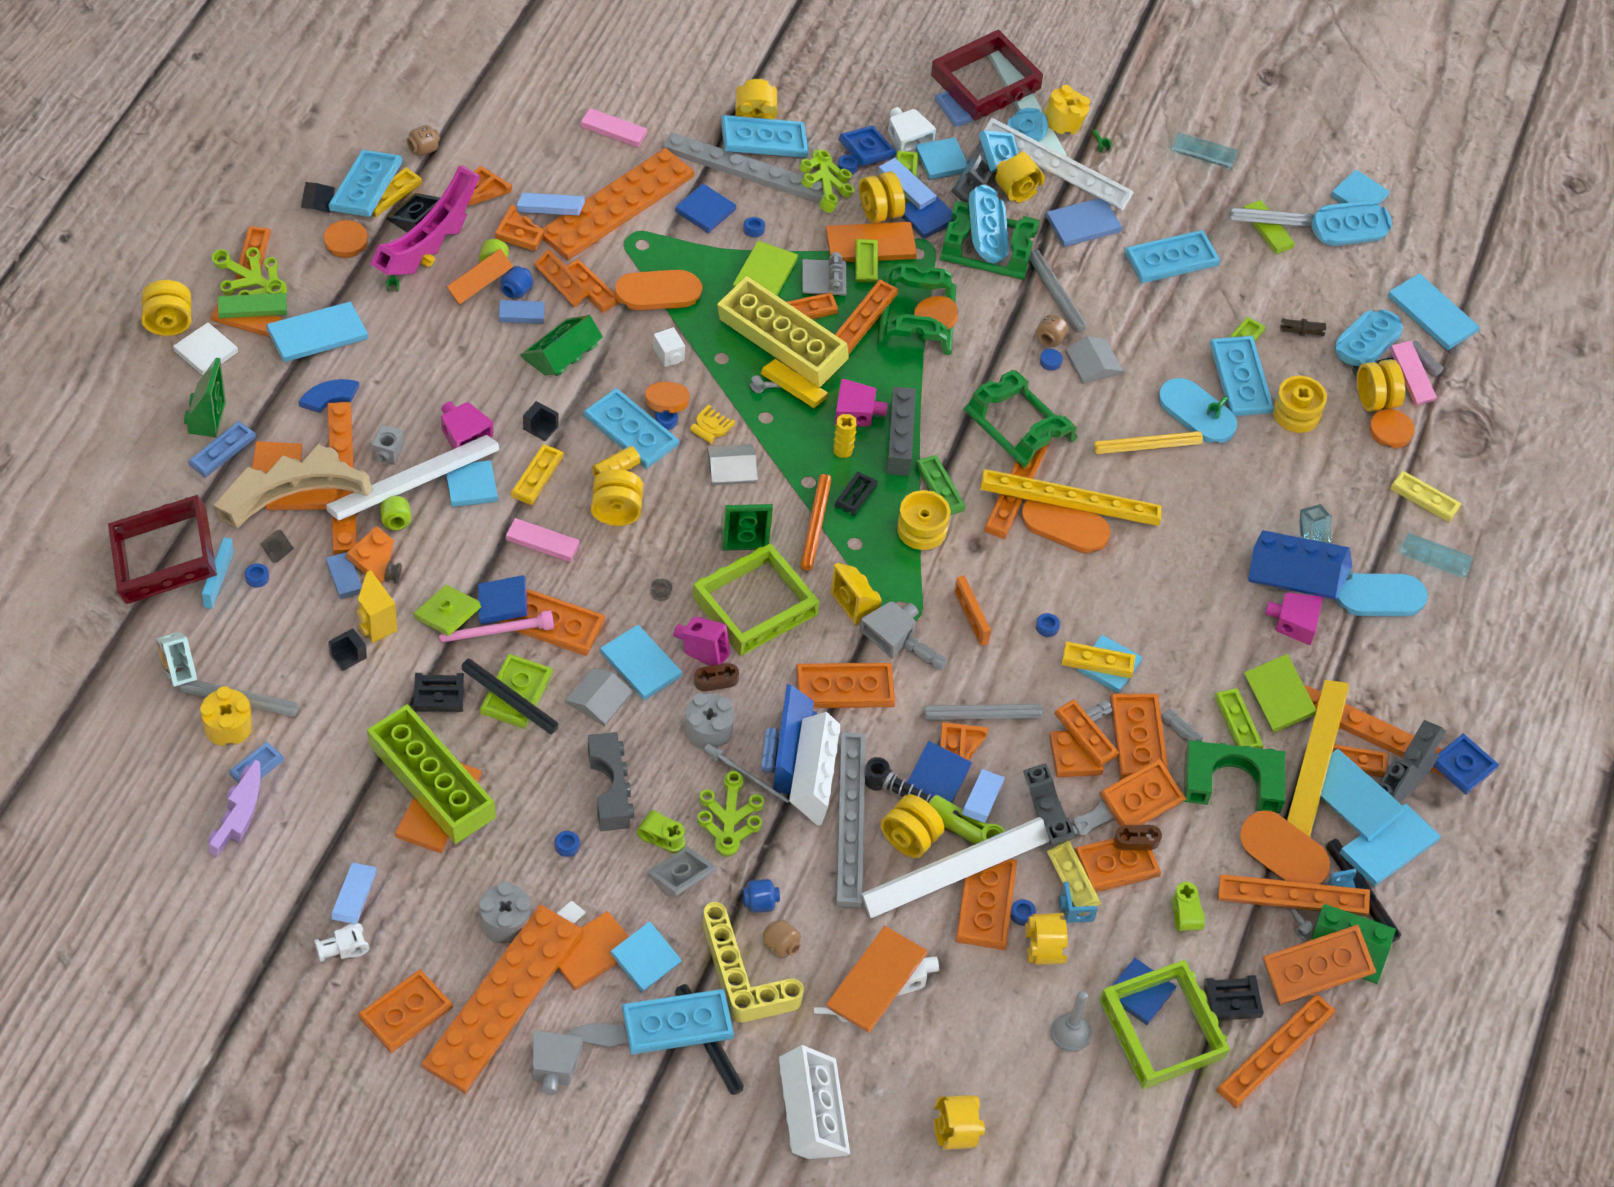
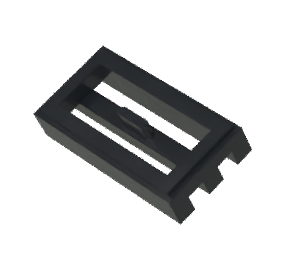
M857 472L835 502V507L838 509L842 507L844 512L850 511L851 515L855 517L877 487L878 481ZM859 480H863L847 503L844 502ZM868 483H870L869 486L867 487V489L864 491V493H863V494L861 495V497L859 498V500H858V501L856 502V504L853 506V503H854V502L856 501V499L859 497V495H860L861 492L864 490V488L866 487V485H867Z

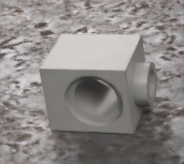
M382 424L372 443L373 459L381 463L395 465L404 446V431Z

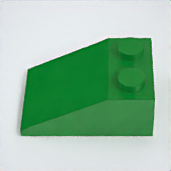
M220 358L214 359L197 383L195 392L190 394V410H186L184 415V424L188 425L189 434L209 437L217 436L226 404Z
M773 504L725 505L721 514L720 526L722 551L756 550L759 547L768 545L770 541Z

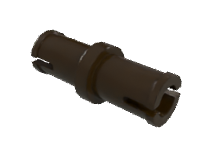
M1282 318L1281 323L1283 324H1280L1281 332L1299 333L1300 336L1309 334L1324 337L1326 333L1323 332V330H1326V323L1310 322L1307 319L1292 320Z

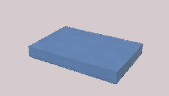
M1099 198L1047 211L1046 218L1063 247L1119 233L1122 230V226L1109 204Z

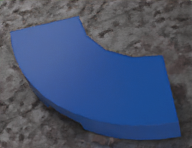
M337 379L320 383L309 389L301 397L299 407L321 413L328 406V403L351 402L359 389V382Z

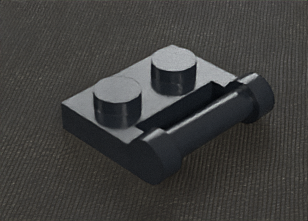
M415 673L414 712H463L464 673H457V675H423V673ZM423 685H456V686H423Z
M1248 975L1246 978L1204 979V990L1207 993L1209 1008L1211 1012L1213 1011L1216 1014L1218 1021L1262 1018L1264 1011L1255 975ZM1244 988H1247V990H1248V991H1240V992H1224V993H1217V992H1216V990H1228V989H1244Z

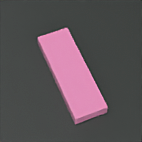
M591 108L581 121V127L635 147H639L647 135V128Z
M1412 341L1392 345L1390 352L1394 360L1400 365L1405 385L1414 405L1417 406L1435 401L1437 398Z
M517 518L514 519L506 534L507 541L568 562L572 561L580 546V540Z

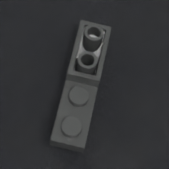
M981 140L967 160V167L951 190L963 202L969 203L970 192L980 185H986L993 173L990 172Z
M1423 720L1401 759L1394 758L1379 785L1399 803L1421 783L1437 761L1439 755L1435 750L1445 735L1446 730L1441 726Z

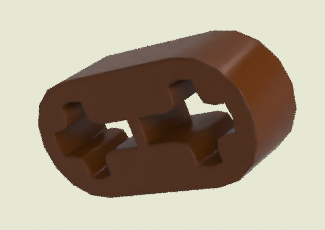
M731 663L701 667L694 674V685L700 691L730 688L735 686L739 680V669ZM729 673V675L732 677L728 678L727 675L724 674ZM701 677H706L708 681L704 682V680L701 679Z
M1122 825L1116 830L1114 843L1121 850H1154L1160 845L1162 833L1154 825ZM1122 835H1126L1129 841H1125ZM1146 835H1151V838H1154V840H1149V837H1147Z

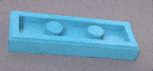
M224 537L216 554L215 565L217 575L207 578L202 591L204 608L213 609L233 557V542L230 538Z

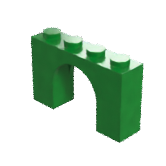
M1189 740L1185 751L1184 796L1186 800L1184 802L1208 805L1212 794V774L1223 767H1236L1247 772L1255 782L1256 811L1281 813L1285 802V751Z

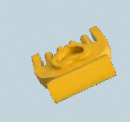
M708 404L698 414L696 424L694 423L690 427V431L712 444L715 437L724 436L735 425V420L732 419L730 421L727 418L719 425L725 419V416L722 415L717 419L720 416V412H717L713 417H710L715 412V409L711 410V405Z

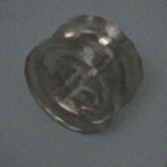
M392 561L388 562L385 570V582L392 580L394 584H398L402 571L401 563L394 565Z
M665 578L655 579L651 584V597L656 601L668 600L672 591L671 582ZM659 587H663V588H664V591H663V592L658 591V590H659Z

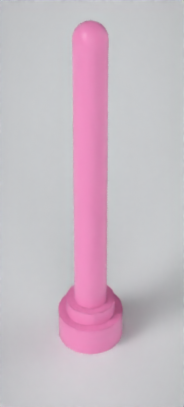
M543 611L536 618L457 630L450 636L441 633L439 640L441 642H449L534 627L551 630L554 629L552 611Z

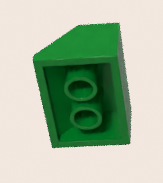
M590 315L567 318L520 355L542 374L558 376L567 370L566 366L570 363L573 364L579 361L585 351L588 352L598 346L597 342L603 336Z
M1323 903L1311 940L1359 925L1376 970L1375 974L1361 979L1378 984L1396 929Z

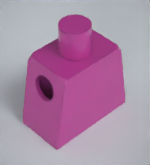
M841 379L835 425L840 415L850 414L856 418V426L869 427L873 414L886 416L888 403L875 401L876 389L874 387Z
M449 401L442 406L441 411L444 414L441 416V428L452 449L485 435H488L490 438L493 437L492 420L471 403L465 402L456 407Z
M1285 593L1282 604L1268 601L1265 615L1278 618L1277 632L1311 645L1316 632L1323 597Z
M693 617L687 626L677 624L674 629L673 636L683 640L685 653L709 666L724 664L731 654L726 624Z

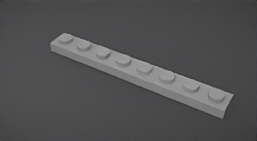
M671 132L663 146V149L667 148L677 157L819 203L824 195L822 181H818L811 188H808L801 183L804 175L731 151H725V149Z
M841 732L836 906L861 908L866 733Z

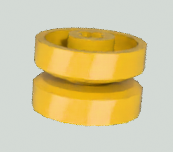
M893 171L881 173L878 175V178L874 175L861 178L859 183L860 200L869 222L878 223L885 221L887 217L894 219L904 215L905 197L899 178Z
M158 280L150 283L143 289L141 293V320L146 330L156 335L174 336L183 333L190 327L192 323V298L190 290L185 285L172 280Z
M1383 360L1378 364L1375 362L1362 363L1359 366L1357 372V391L1361 404L1366 411H1378L1383 407L1387 409L1398 408L1403 404L1405 381L1400 365L1396 360Z
M1299 375L1287 378L1280 385L1274 403L1273 415L1275 421L1281 427L1291 432L1304 433L1315 429L1320 423L1327 402L1325 388L1311 377Z
M618 469L607 470L598 474L593 480V496L591 501V513L594 518L601 523L611 526H625L636 522L642 512L644 483L641 478L632 472Z
M914 491L907 495L901 502L897 525L899 538L913 549L929 550L941 545L946 539L951 512L948 502L941 495L932 491Z
M912 794L904 795L894 806V809H891L880 823L883 835L896 850L911 858H920L931 847V844L944 833L945 827L938 812L927 801Z

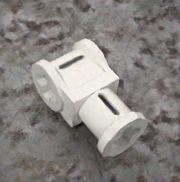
M359 923L349 924L340 930L334 931V937L322 941L314 940L319 961L323 962L325 958L338 954L341 959L355 958L366 954L370 947L364 941L362 935L363 926Z

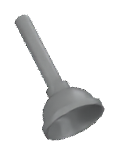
M1085 991L1078 992L1072 1013L1060 1015L1053 1021L1051 1038L1062 1050L1077 1052L1084 1049L1090 1042L1092 1036L1091 1027L1082 1017L1088 997Z

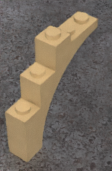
M318 444L302 463L295 458L291 459L283 455L267 474L262 470L247 467L213 506L220 521L238 529L250 516L264 506L290 494L313 489L335 488L354 491L368 496L373 489L366 472L351 468L345 462H340L339 455L333 448H326Z

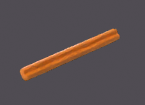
M821 474L819 476L800 563L802 570L811 571L813 569L831 485L830 475Z

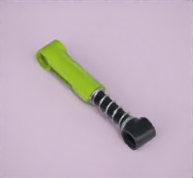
M874 757L867 761L865 785L869 789L876 791L882 789L890 790L892 794L897 793L899 798H903L904 795L908 794L922 798L938 812L945 828L969 842L978 844L1005 832L1004 828L1000 825L987 824L986 822L983 823L962 814L963 809L939 795L930 797L931 794L927 795L922 792V789L918 790L913 787L914 784L910 785L905 782V779H899L897 774L893 773V770L890 769L888 761L884 758Z

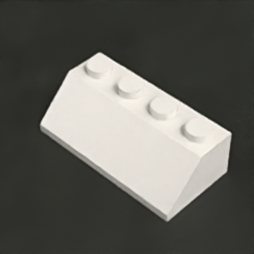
M827 712L802 719L789 800L817 826L822 825L828 808L840 733V724Z
M803 1045L780 1056V1075L782 1078L783 1098L785 1100L786 1120L789 1128L792 1153L807 1159L849 1155L850 1148L836 1059Z

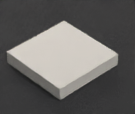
M206 323L173 346L174 352L202 376L215 358H220L222 364L238 353V347L210 323Z

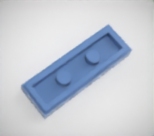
M240 421L236 422L188 461L189 466L206 478L256 438L255 432Z

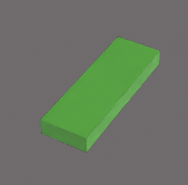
M286 293L218 296L219 318L287 315Z
M933 455L916 460L915 466L929 491L941 495L948 502L951 510L950 515L965 511L966 505L938 456Z

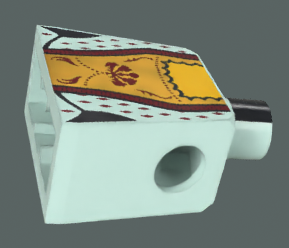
M175 632L156 638L163 669L172 685L175 687L197 680L187 636L181 632ZM177 668H183L182 671L175 672Z

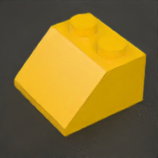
M841 563L834 564L830 593L856 626L861 623V619L864 616L880 608L881 597L877 591H873L866 576L861 575L856 567Z
M370 570L366 573L358 597L359 609L357 610V615L360 621L358 624L360 633L363 637L367 636L371 643H374L396 632L397 620L395 602Z

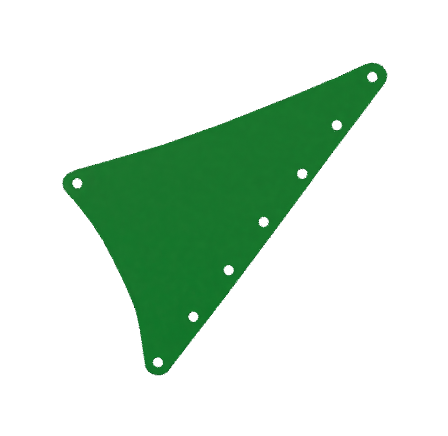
M648 231L631 233L624 241V249L640 272L684 270L694 274L702 284L701 297L696 300L695 304L688 307L665 309L810 512H812L819 476L821 474L831 476V485L822 529L849 566L856 567L861 575H865L873 591L878 592L882 601L880 607L889 602L897 603L902 601L907 604L912 603L918 610V614L913 618L917 621L923 611L921 550L913 549L899 538L897 525L903 499L914 491H920V473L915 463L916 460L920 459V418L925 339L918 333H914L910 337L892 335L884 347H880L877 345L879 316L848 355L849 359L820 387L828 392L826 400L815 408H812L782 387L765 388L763 392L755 393L750 386L753 383L751 378L758 375L763 382H773L763 376L761 371L764 366L777 358L721 321L717 306L732 290L733 283L752 250L712 247ZM914 239L916 249H921L925 253L922 259L878 261L877 282L879 279L883 281V277L891 273L893 266L901 263L917 265V268L921 271H927L930 267L935 268L936 250L932 243L925 239ZM638 240H647L650 246L646 250H640L635 244ZM789 251L798 254V260L781 288L778 297L788 302L820 295L803 294L802 260H829V251ZM846 262V296L833 295L838 307V314L812 320L835 335L876 283L855 282V262ZM896 282L895 287L898 288V294L890 303L888 319L903 314L914 315L917 305L924 299L931 297L932 290L908 287L902 284V282ZM718 353H724L728 355L729 361L725 364H719L714 358ZM841 379L874 387L876 389L875 401L888 403L886 416L873 414L869 427L856 426L853 453L847 458H839L833 452V439L835 438L834 432L836 430L834 425ZM893 386L916 389L912 460L909 476L886 474ZM763 412L773 415L772 422L762 423L759 421V414ZM860 472L878 482L877 487L854 517L850 511L846 513L842 507L836 508L835 502L855 474ZM807 476L813 477L816 480V485L812 488H806L801 483L802 478ZM859 480L844 502L847 503L863 480ZM868 483V484L866 485V487H865L864 490L861 492V494L859 495V497H858V498L856 499V501L853 503V506H854V505L856 504V502L859 500V498H860L861 495L864 493V491L867 489V487L869 486L870 483ZM851 538L860 539L863 543L862 548L859 550L849 548L848 540Z

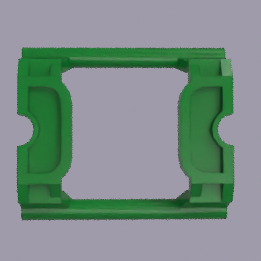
M956 200L951 217L955 221H949L940 260L1024 280L1033 246V241L1030 238H1035L1038 233L1040 220L1023 216L1019 221L1006 218L1007 227L1014 228V233L1010 245L1012 256L1007 266L1004 267L962 256L961 243L962 240L968 237L971 229L969 203Z
M901 263L893 266L891 273L883 277L884 282L894 287L896 282H902L905 286L929 290L945 288L946 297L956 303L957 286L952 283V273L946 269L930 267L927 271H921L917 268V265ZM890 304L880 315L878 346L884 347L892 335L910 337L912 334L918 333L923 339L941 341L943 354L951 355L954 326L948 330L947 326L934 318L903 314L888 319Z
M1011 370L1001 375L999 383L991 380L981 385L973 393L971 400L963 410L1025 468L1029 465L1036 450L1048 445L1052 437L1061 438L1065 435L1071 442H1074L1078 438V435L1075 433L1077 427L1066 416L1055 415L1028 389L1029 381L1018 371ZM1020 393L1045 419L1033 424L1030 431L1014 447L985 419L988 404L1003 402Z

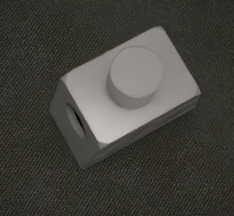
M889 602L861 619L860 632L893 659L904 647L906 639L909 636H913L916 621L913 618L918 614V610L912 603H908L904 608H900L895 602Z
M534 1030L533 1080L542 1082V1093L555 1095L558 1084L570 1085L583 1052V1037Z

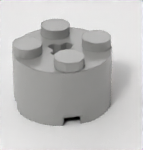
M698 693L693 697L686 707L684 733L691 740V744L704 750L708 743L718 749V746L729 742L732 737L734 710L731 701L716 694Z
M501 882L499 885L487 890L479 904L481 929L487 938L497 943H501V941H510L512 943L531 917V901L529 896L523 889L512 885L510 882Z

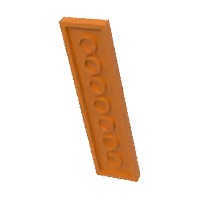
M664 148L587 198L579 215H561L541 228L544 230L542 240L568 261L692 179L695 171L667 148Z
M540 904L421 1063L422 1068L466 1094L582 936L583 929Z

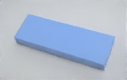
M896 158L879 166L878 172L880 174L893 171L897 175L902 185L904 196L919 210L936 201V195Z
M522 193L516 207L517 212L579 215L584 206L585 199L584 196Z
M982 769L962 814L985 823L1005 777Z
M358 863L351 864L332 911V920L357 924L377 874V867Z

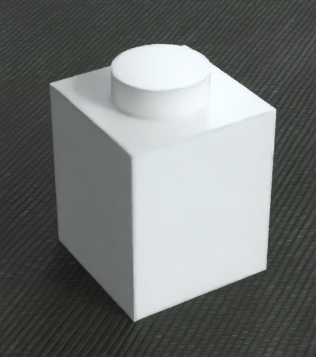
M674 327L654 334L653 349L664 367L675 365L685 360V345Z

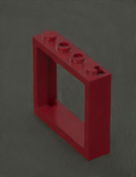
M999 29L932 61L931 76L974 121L985 116L987 117L989 114L1003 109L1015 101H1020L1022 98L1036 93L1042 86L1043 74ZM999 51L1025 78L977 100L952 72Z
M198 494L108 523L117 592L126 604L217 575L207 510ZM193 517L197 518L202 557L130 580L125 539Z

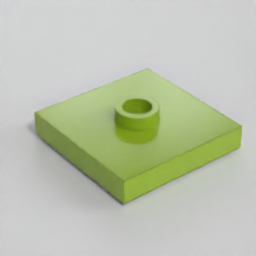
M445 585L413 614L416 620L450 636L481 608L480 601Z

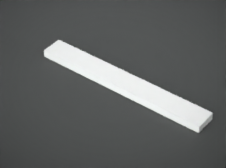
M992 117L984 129L987 131L1012 133L1018 152H1026L1038 167L1122 211L1134 193L1123 185Z
M485 435L371 485L373 490L368 496L354 492L326 505L327 512L340 521L383 502L388 497L399 495L499 450L498 442Z
M1038 817L861 893L868 916L870 918L876 917L1049 842L1043 819Z

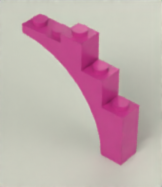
M459 165L450 184L433 209L420 223L402 237L389 243L379 244L370 265L387 275L415 274L423 254H437L446 234L460 233L467 214L464 213L480 175L463 165Z

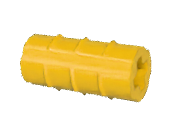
M850 414L840 415L835 425L833 452L839 458H847L853 453L857 424L856 418Z
M629 446L594 464L591 470L595 478L598 474L607 470H631L640 464V456L633 446Z

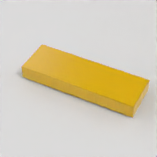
M407 167L393 177L371 215L378 217L422 184V178Z
M774 359L762 368L761 374L812 408H815L827 399L828 392L819 388L777 359Z
M543 444L511 491V497L532 505L561 462L564 452Z
M1066 641L1061 665L1132 679L1136 655Z

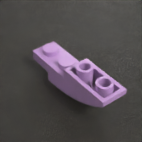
M255 760L251 767L247 765L240 775L242 779L237 786L233 785L227 793V808L229 810H227L221 820L223 824L220 829H214L207 840L209 843L208 853L216 858L230 838L240 843L252 821L260 787L261 773L259 761Z

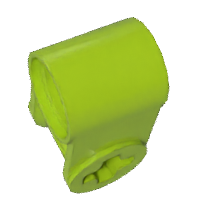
M650 810L636 831L639 838L643 841L654 844L670 853H677L685 847L684 826L654 810Z
M1181 882L1171 899L1175 928L1178 932L1203 930L1205 917L1201 908L1198 889L1191 882Z

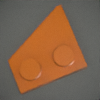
M479 166L473 171L480 175V178L468 206L511 193L512 185L484 167Z
M510 205L495 232V239L536 252L543 239L544 230L538 225L533 224L526 215H520L514 205Z
M376 526L347 552L345 558L365 575L371 570L382 584L385 579L394 540Z
M942 722L940 747L970 761L987 737L989 727Z
M1050 731L1049 739L1056 777L1103 774V766L1098 767L1068 731Z

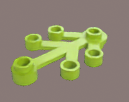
M815 150L812 154V159H803L799 165V169L806 173L801 180L805 187L811 188L814 183L822 181L824 195L819 202V206L823 211L832 213L838 205V198L832 193L831 184L844 197L850 198L855 189L852 185L848 184L852 177L851 172L847 169L840 170L832 162V157L826 150ZM814 167L820 169L814 174H809ZM829 170L832 171L837 176V178L834 175H832L829 172Z
M251 247L246 251L251 270L232 261L227 250L218 249L212 254L215 267L219 269L227 268L244 277L238 280H224L221 282L220 289L224 295H231L235 289L254 285L262 288L252 291L242 290L238 295L287 294L286 283L278 278L277 269L279 265L276 258L268 257L264 261L265 268L269 272L270 280L262 277L259 264L261 255L255 247ZM256 253V256H250L251 254Z
M731 771L724 777L723 786L728 791L726 811L714 800L715 794L713 791L706 789L700 793V803L708 807L724 824V832L712 822L713 816L709 811L699 812L697 823L716 839L715 848L719 854L725 857H730L737 853L740 848V841L753 832L760 831L762 827V819L757 815H752L748 818L747 825L734 833V826L753 812L762 810L764 806V798L759 794H754L750 797L748 804L736 811L737 793L742 790L744 781L743 776L737 771ZM709 796L711 799L705 800L703 797ZM759 801L760 804L755 805L752 802ZM707 817L709 820L703 821L701 818ZM757 822L758 825L753 826L750 823ZM723 842H730L731 844L726 845Z

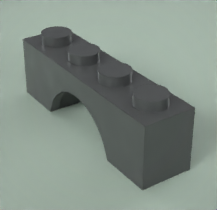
M893 386L886 474L909 476L912 460L915 388Z
M617 732L588 735L587 748L590 768L604 773L612 782L611 788L605 794L597 797V815L600 831L630 828V819L634 818L633 803L628 804L627 797H631L630 783H625L624 779L625 776H628L627 763L621 760V756H624L623 741H618Z

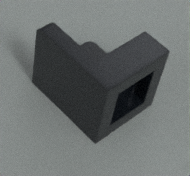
M305 182L301 208L330 213L329 203L334 197L335 187Z
M535 401L523 415V430L543 441H547L559 427L558 412L538 401Z
M353 628L328 642L329 655L342 671L367 659L366 644Z

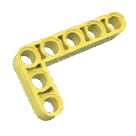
M718 902L707 904L703 913V929L721 987L725 991L731 1018L737 1022H748L797 1010L801 1006L804 987L802 983L796 979H786L750 987L725 906ZM710 917H718L719 919L713 920ZM718 938H723V939H725L726 941H722V942H721V941H718V940H716V939H718ZM730 960L733 963H725L723 961ZM731 982H737V983H739L740 985L734 986V985H731L730 983H731ZM788 993H793V994H795L796 996H795V997H790V996H788L787 994H788ZM762 999H770L771 1002H763ZM743 1004V1005H746L747 1007H746V1008H739V1007L736 1006V1005Z

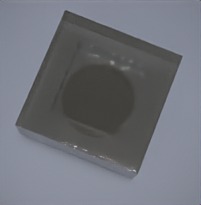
M276 530L260 543L273 563H277L294 549L282 530Z

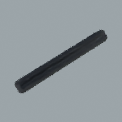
M468 658L462 663V671L549 734L557 731L559 723L472 659Z
M1338 839L1329 841L1326 848L1341 871L1355 869L1340 854L1343 848ZM1356 870L1357 873L1353 879L1355 887L1370 890L1369 913L1375 922L1396 929L1392 943L1399 940L1401 932L1364 877Z
M687 984L678 986L675 991L676 996L693 994ZM720 1042L703 1043L729 1092L732 1095L741 1093L744 1085Z

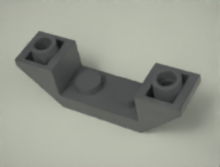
M1044 763L1023 770L1038 817L1044 821L1049 843L1054 846L1075 839L1076 834L1069 817H1066L1047 764Z

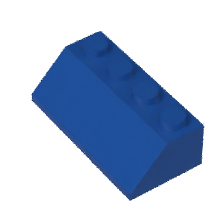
M1262 530L1253 548L1248 580L1257 584L1336 600L1352 568L1350 547Z
M790 684L786 686L773 789L783 794H791L802 719L817 715L818 712L813 711L814 701Z

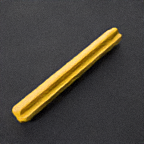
M1200 431L1101 440L1094 442L1095 454L1199 445L1202 444L1203 436Z

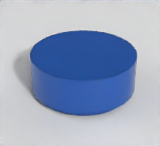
M843 155L838 159L837 167L840 170L847 169L853 175L858 171L859 163L852 155Z
M758 217L747 218L744 221L743 231L750 237H759L765 232V222Z
M1055 349L1044 350L1040 356L1041 366L1050 371L1059 369L1062 364V354Z
M663 410V413L656 412L655 420L664 428L670 430L677 425L678 414L677 412L669 413V410Z
M259 563L248 566L245 570L246 583L255 588L266 585L269 581L268 568Z
M1041 614L1036 621V631L1044 637H1052L1058 633L1060 621L1053 614Z
M563 831L556 836L555 850L559 855L570 857L579 851L580 839L574 832Z
M1017 900L1011 907L1010 917L1014 923L1025 926V923H1028V917L1036 914V908L1028 900Z

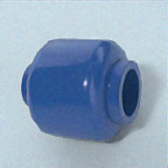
M513 266L501 277V290L509 298L520 299L533 286L531 272L527 268Z
M770 879L751 880L747 883L746 887H743L744 907H748L752 913L771 912L775 908V902H780L779 887H774Z

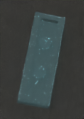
M1178 132L1172 147L1173 152L1232 169L1238 152L1236 149Z
M1408 533L1400 552L1402 555L1466 578L1473 560V556Z

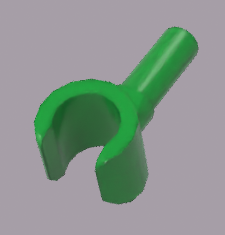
M1093 130L1092 134L1098 142L1097 151L1103 152L1104 146L1109 151L1112 144L1110 139L1101 138L1097 130Z
M390 275V278L386 281L388 292L389 287L392 285L397 287V292L400 290L399 280L396 278V275Z
M1223 396L1218 403H1210L1207 408V415L1210 411H1215L1214 418L1218 419L1222 406L1228 400L1227 396Z

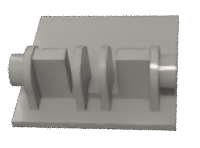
M833 252L829 260H802L803 294H825L832 292L833 295L846 296V261H842L840 253Z

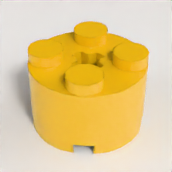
M762 79L747 80L745 85L737 86L735 90L736 116L775 119L778 113L777 88L774 85L773 87L770 86L768 81Z
M1062 85L1061 88L1053 90L1042 112L1047 118L1048 127L1060 134L1065 132H1071L1070 135L1078 133L1089 112L1090 99L1073 90L1069 85Z
M1024 151L1019 152L1007 161H1001L996 167L998 170L995 177L996 183L1012 202L1015 200L1017 203L1029 200L1037 193V187L1039 185L1042 187L1045 182L1043 172Z
M222 686L204 699L200 707L202 725L205 736L212 743L220 746H225V744L229 743L236 745L243 742L252 731L251 706L248 698L243 693L230 689L227 686Z
M1063 913L1032 914L1028 917V923H1025V937L1030 938V947H1027L1028 963L1033 962L1034 965L1066 964L1067 955L1062 954L1063 949L1068 948L1066 919H1062Z
M977 1095L942 1096L936 1099L934 1110H939L938 1118H934V1131L938 1145L943 1146L942 1150L969 1149L978 1146L979 1136H984L985 1125L984 1121L979 1119L980 1101Z

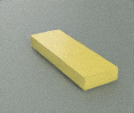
M1405 471L1399 474L1390 488L1447 522L1452 520L1462 504Z
M1070 841L1063 842L1047 851L1062 883H1069L1071 900L1075 907L1098 906L1102 904Z

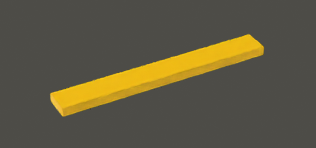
M983 469L980 490L1159 526L1161 522V505Z
M1324 681L1287 819L1288 822L1309 837L1349 690V684L1345 682Z

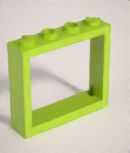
M771 543L757 548L753 553L745 557L738 558L734 563L726 567L717 569L715 573L702 577L693 584L692 598L710 620L726 624L729 643L740 657L818 615L820 601ZM769 562L801 602L742 633L710 593Z
M1185 960L1103 989L1098 998L1142 1090L1225 1059L1230 1051L1226 1042L1228 1038L1225 1034H1222L1218 1026V1018L1213 1011L1211 1012L1207 1004L1206 994L1199 988L1195 972H1191ZM1177 979L1212 1051L1154 1072L1119 999Z

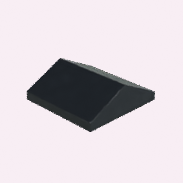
M414 193L389 214L387 219L400 229L408 232L424 219L439 201L440 197Z

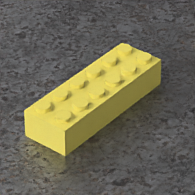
M748 276L717 304L721 321L819 388L849 359L848 346L845 341Z

